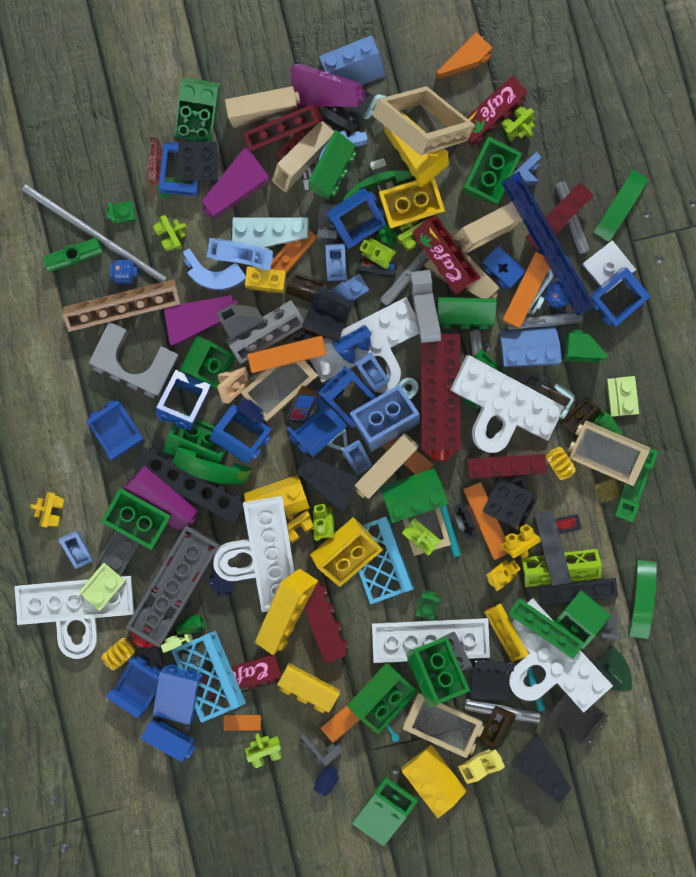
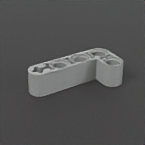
M430 270L411 272L412 299L421 343L441 341L440 327L432 293Z

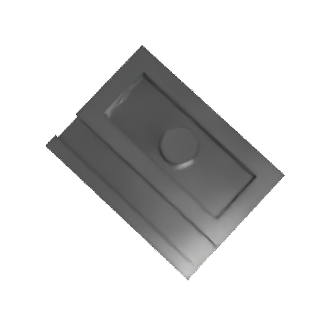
M115 530L96 563L100 565L106 563L117 574L122 576L140 543Z

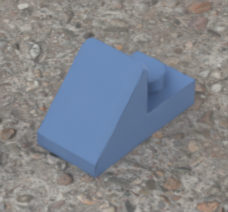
M537 152L512 174L508 184L536 186L538 180L529 171L533 173L540 166L539 162L542 157Z
M345 244L325 245L327 281L346 280Z
M360 274L345 283L341 282L331 293L352 302L369 292V288Z
M371 352L355 363L357 370L363 375L374 392L390 381Z
M359 440L341 450L356 475L373 466Z
M74 531L59 538L60 544L75 569L93 561L84 543L83 535L80 532Z

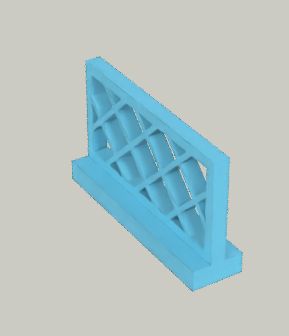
M389 516L363 525L369 531L371 526L378 524L380 529L378 538L372 537L377 543L380 542L386 545L387 548L384 556L377 555L382 558L379 568L367 563L364 568L359 570L370 604L415 588ZM385 560L392 563L394 567L391 575L381 570ZM367 567L377 571L373 581L365 577L364 572ZM379 572L389 577L385 587L375 582ZM391 579L399 581L400 590L393 591L387 588ZM373 585L384 589L381 596L373 599L371 593Z
M216 631L171 650L179 669L188 670L191 667L198 670V674L202 672L210 676L207 685L199 682V686L205 688L202 698L196 697L195 709L201 723L246 704ZM198 642H204L206 647L204 654L195 651ZM184 649L190 652L188 660H182L178 651ZM193 654L202 657L199 667L191 664ZM205 660L212 662V672L202 669ZM213 678L218 679L221 683L219 691L210 687ZM208 691L217 694L215 703L206 700ZM221 696L227 698L229 707L223 708L218 705ZM204 703L213 707L211 714L206 717L202 710Z

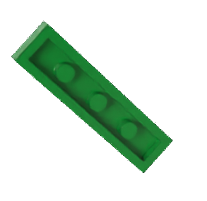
M520 598L508 613L509 616L573 660L585 644Z

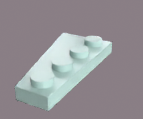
M233 218L232 241L270 248L274 247V245L307 239L309 219Z

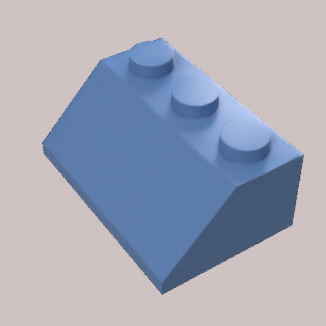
M372 35L319 56V64L322 71L362 83V86L386 76Z
M556 327L499 331L502 369L552 366L561 363L560 342Z
M400 385L350 412L362 439L371 452L420 424L419 412Z

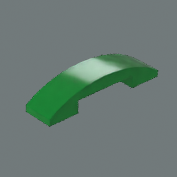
M402 170L379 173L354 186L345 195L343 201L363 188L369 190L393 180L399 186L414 181L415 177L410 171Z
M632 170L593 233L609 243L649 179Z
M177 447L172 463L195 477L221 484L246 483L252 467L234 462L232 467L199 459L196 458V452Z
M650 448L634 486L624 482L614 516L633 523L643 489L659 451ZM638 450L628 471L629 475L640 451Z
M637 560L636 585L632 617H630L629 637L649 638L656 593V562Z

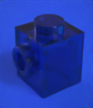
M214 569V575L210 576V587H213V591H217V595L229 596V592H234V581L221 578Z

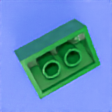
M337 130L333 132L308 181L310 191L328 200L331 196L335 197L340 187L337 185L340 178L344 179L348 172L346 166L349 162H353L357 154L355 152V144Z
M488 136L484 140L460 192L476 200L498 205L522 153Z
M438 298L436 312L440 329L450 330L452 327H459V330H470L471 327H478V330H490V327H493L495 324L497 299Z
M199 419L196 420L191 431L180 429L174 424L167 436L163 449L164 452L174 456L177 447L196 452V458L217 464H222L227 453L225 449L209 440L215 426ZM225 431L226 433H228V434L231 435L232 437L234 436V434Z
M435 468L380 487L391 523L448 505Z
M119 488L101 522L143 546L155 550L171 516Z
M447 636L406 653L428 709L470 691Z
M386 663L347 706L362 722L379 735L418 691L394 668Z

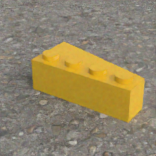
M399 110V112H400L402 115H404V116H405L407 119H409L413 124H415L418 128H420V127H419L416 123H414L408 116H406L401 110ZM384 126L385 134L395 149L398 150L400 157L409 167V171L416 178L420 188L449 166L448 152L444 148L419 155Z
M299 568L280 582L255 640L257 645L272 655L276 654L279 650L283 651L288 643L287 639L293 632L299 616L318 583L317 579Z

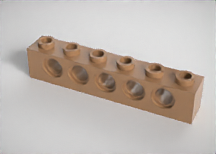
M173 279L63 307V317L67 330L70 332L180 304V296L176 281Z

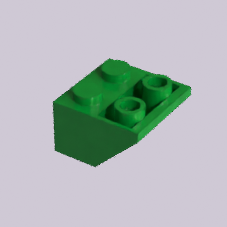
M580 590L554 622L583 641L585 644L582 649H584L600 631L611 614Z

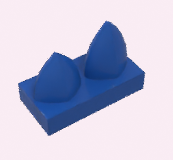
M363 325L339 338L337 342H332V345L344 360L353 364L355 361L354 345L356 344L360 349L369 351L371 347L370 336L372 334L369 328Z

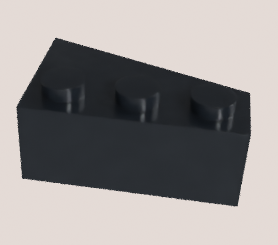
M304 455L297 472L299 476L344 513L357 482V476Z
M535 733L511 763L560 804L570 792L571 787L542 739Z

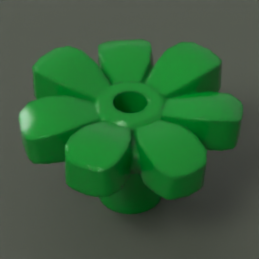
M386 223L377 234V239L390 248L396 244L394 238H397V232H393L394 228L390 229L388 223Z

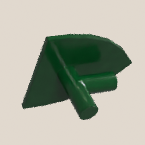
M611 645L593 665L613 685L610 690H632L630 668L624 657Z

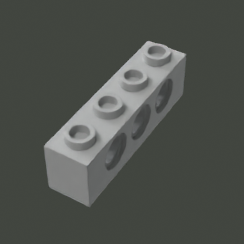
M291 300L263 316L264 321L233 339L229 337L225 339L240 364L248 360L247 354L265 350L302 328L304 320Z

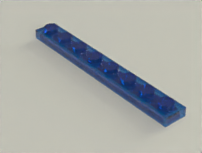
M517 172L503 180L501 183L575 314L577 316L583 314L595 305L520 172Z

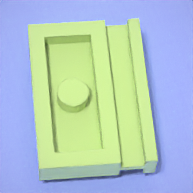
M635 376L606 379L611 416L638 415L639 408Z
M103 563L78 593L101 611L126 580L106 563Z
M192 634L184 635L185 638H178L177 635L165 639V644L161 645L163 653L186 644L185 641L187 643L193 641Z

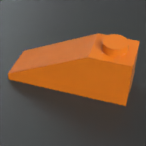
M476 32L437 71L436 78L440 80L478 67L481 63L485 64L492 56V47Z

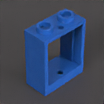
M169 142V144H163L159 181L160 193L198 197L200 181H193V184L166 182L169 152L179 153V143Z
M364 188L325 213L333 228L337 230V235L341 242L348 249L386 224L383 219L385 217L384 212L380 207L377 208L375 204L377 202L376 197L372 192L368 193ZM365 201L374 217L348 233L339 217Z
M621 267L588 296L591 301L589 302L590 306L602 314L601 319L608 326L615 327L651 297L627 267ZM622 279L637 299L615 318L599 298Z
M344 366L318 393L347 425L354 428L356 425L351 415L348 417L333 399L352 380L368 397L359 407L376 397L352 370Z
M175 370L156 408V416L164 422L176 424L180 429L191 431L207 400L211 385ZM175 386L199 396L190 417L165 407Z
M232 404L213 429L209 440L249 464L252 458L256 460L261 453L260 447H265L271 437L268 435L271 428ZM233 420L259 437L252 448H249L225 432Z
M155 717L149 722L141 737V740L181 762L185 758L189 759L196 747L193 745L195 739Z

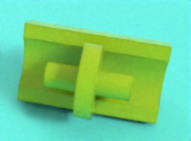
M520 106L514 112L517 118L515 122L506 118L501 123L502 129L505 131L506 137L510 142L517 136L519 138L525 135L528 138L533 136L531 129L535 127L533 122L536 121L533 109L529 108L527 110Z
M166 215L161 216V221L153 227L158 236L166 232L169 233L170 237L161 241L166 252L174 249L178 251L183 249L176 234H179L181 239L186 237L184 230L187 228L186 223L179 224L176 219L172 221L175 226L172 229Z
M418 220L400 226L399 228L402 232L406 229L408 230L397 236L399 245L402 244L407 251L416 247L417 244L413 239L414 235L412 232L423 222L414 227L413 225L417 224Z
M371 237L369 241L364 240L360 247V250L363 251L362 255L388 269L389 262L396 253V251Z
M325 504L315 505L313 510L315 541L321 538H333L335 529L332 506L326 507Z
M415 518L402 532L405 537L428 556L441 542L440 539Z
M257 733L255 734L256 740L250 742L251 747L245 749L248 762H251L255 768L265 764L263 757L266 755H270L272 761L281 758V745L278 736L269 739V736L261 738L260 734Z

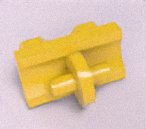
M47 492L43 506L44 499L38 498L36 505H30V508L35 509L34 517L39 518L42 510L39 526L46 528L47 526H58L60 516L52 515L51 510L52 507L62 509L64 503L63 498L55 496V493Z
M307 510L301 515L298 512L285 517L286 523H288L287 530L291 544L300 538L295 531L300 526L306 533L314 529L311 521L312 517Z
M525 524L520 527V534H509L505 537V543L501 545V549L508 552L512 558L519 555L522 558H526L529 555L528 549L541 542V540L534 533L533 528Z
M504 560L486 575L489 584L495 587L496 591L500 590L517 576L516 572L520 570V567L515 560L511 562Z

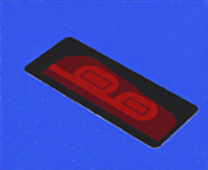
M578 514L555 519L559 534L582 528Z

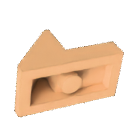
M246 367L218 375L220 384L217 387L222 403H230L251 384Z

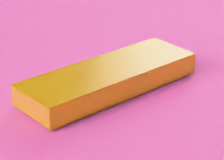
M501 603L485 610L484 613L511 662L528 656L529 653Z

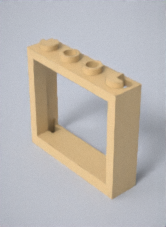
M427 86L378 99L372 116L419 155L468 141L475 126ZM421 105L446 125L447 128L426 134L402 115L399 110Z

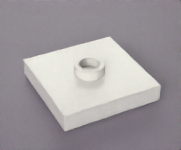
M613 240L582 264L599 286L621 267H627L631 273L636 270ZM620 279V280H619L615 285H613L607 292H605V294L608 293L611 289H613L616 285H618V284H619L621 281H623V280Z

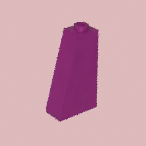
M295 64L290 67L291 86H293L295 92L299 93L300 103L297 106H309L316 103L317 106L358 107L365 100V91L362 89V83L303 64Z
M248 147L241 151L202 200L204 205L202 210L207 217L212 216L214 220L270 182L269 176Z
M232 295L164 308L170 345L177 347L221 325L222 323L216 313L232 304L238 305L237 300H233Z
M145 466L122 488L170 515L168 525L179 531L185 526H190L195 520L193 516L197 509Z

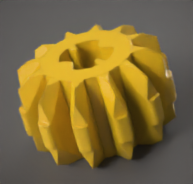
M554 448L546 455V460L560 480L569 478L575 473V467L563 448Z
M121 638L103 653L101 659L107 667L115 670L135 653V648L126 638Z

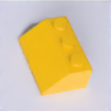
M435 178L431 179L421 188L416 180L380 191L378 195L390 229L445 212Z
M299 475L244 493L245 502L282 496L285 517L310 509Z
M353 517L334 533L333 538H328L310 556L317 568L341 587L383 549L366 528Z
M288 663L277 684L280 686V691L288 695L290 693L297 695L296 699L304 704H307V702L314 704V709L321 713L325 711L330 712L340 694L339 689Z
M432 744L401 767L403 774L437 818L451 809L467 792Z

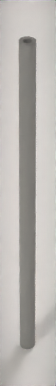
M27 184L22 188V191L91 237H97L100 243L124 259L132 260L136 267L160 283L167 280L165 276Z

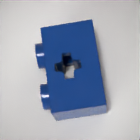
M499 246L481 264L485 274L489 277L493 276L497 280L496 284L501 289H506L507 291L526 272ZM505 267L506 269L504 272L500 273L498 271L499 268Z

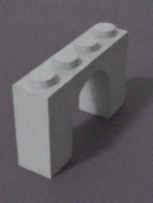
M108 322L89 361V364L93 366L92 370L101 374L105 371L110 374L109 378L118 382L122 379L128 382L126 386L137 390L139 387L145 390L144 394L151 398H155V396L161 397L180 356L161 346L148 370L140 374L127 373L119 364V352L129 332Z

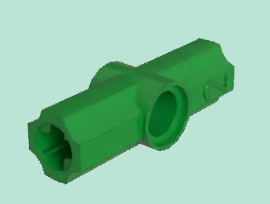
M96 237L76 245H68L62 250L43 256V260L48 272H52L69 265H78L81 261L103 254ZM77 251L76 258L69 259L70 252Z

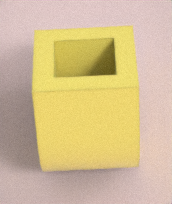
M490 749L485 750L458 766L467 784L477 782L487 774L500 771L505 767L496 749L492 751Z

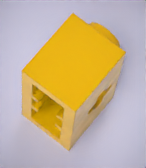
M247 266L245 280L247 290L284 294L286 271L264 270Z

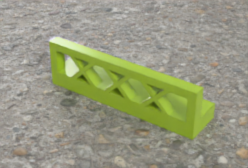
M598 549L564 553L566 560L571 558L576 560L573 564L567 563L572 582L601 579L602 563ZM544 555L521 558L525 587L551 585ZM594 556L595 561L588 562L585 560V557ZM535 563L538 566L528 569L527 564Z

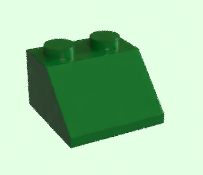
M572 330V333L564 337L562 361L601 363L607 359V354L589 334H583L584 331Z
M196 336L180 371L210 384L211 387L218 390L217 386L220 384L218 375L230 370L236 356L213 342Z

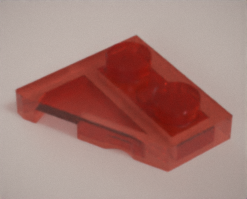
M301 130L299 133H294L289 141L276 152L277 163L307 135Z
M150 137L151 155L149 154L148 180L150 184H158L163 149L158 138Z

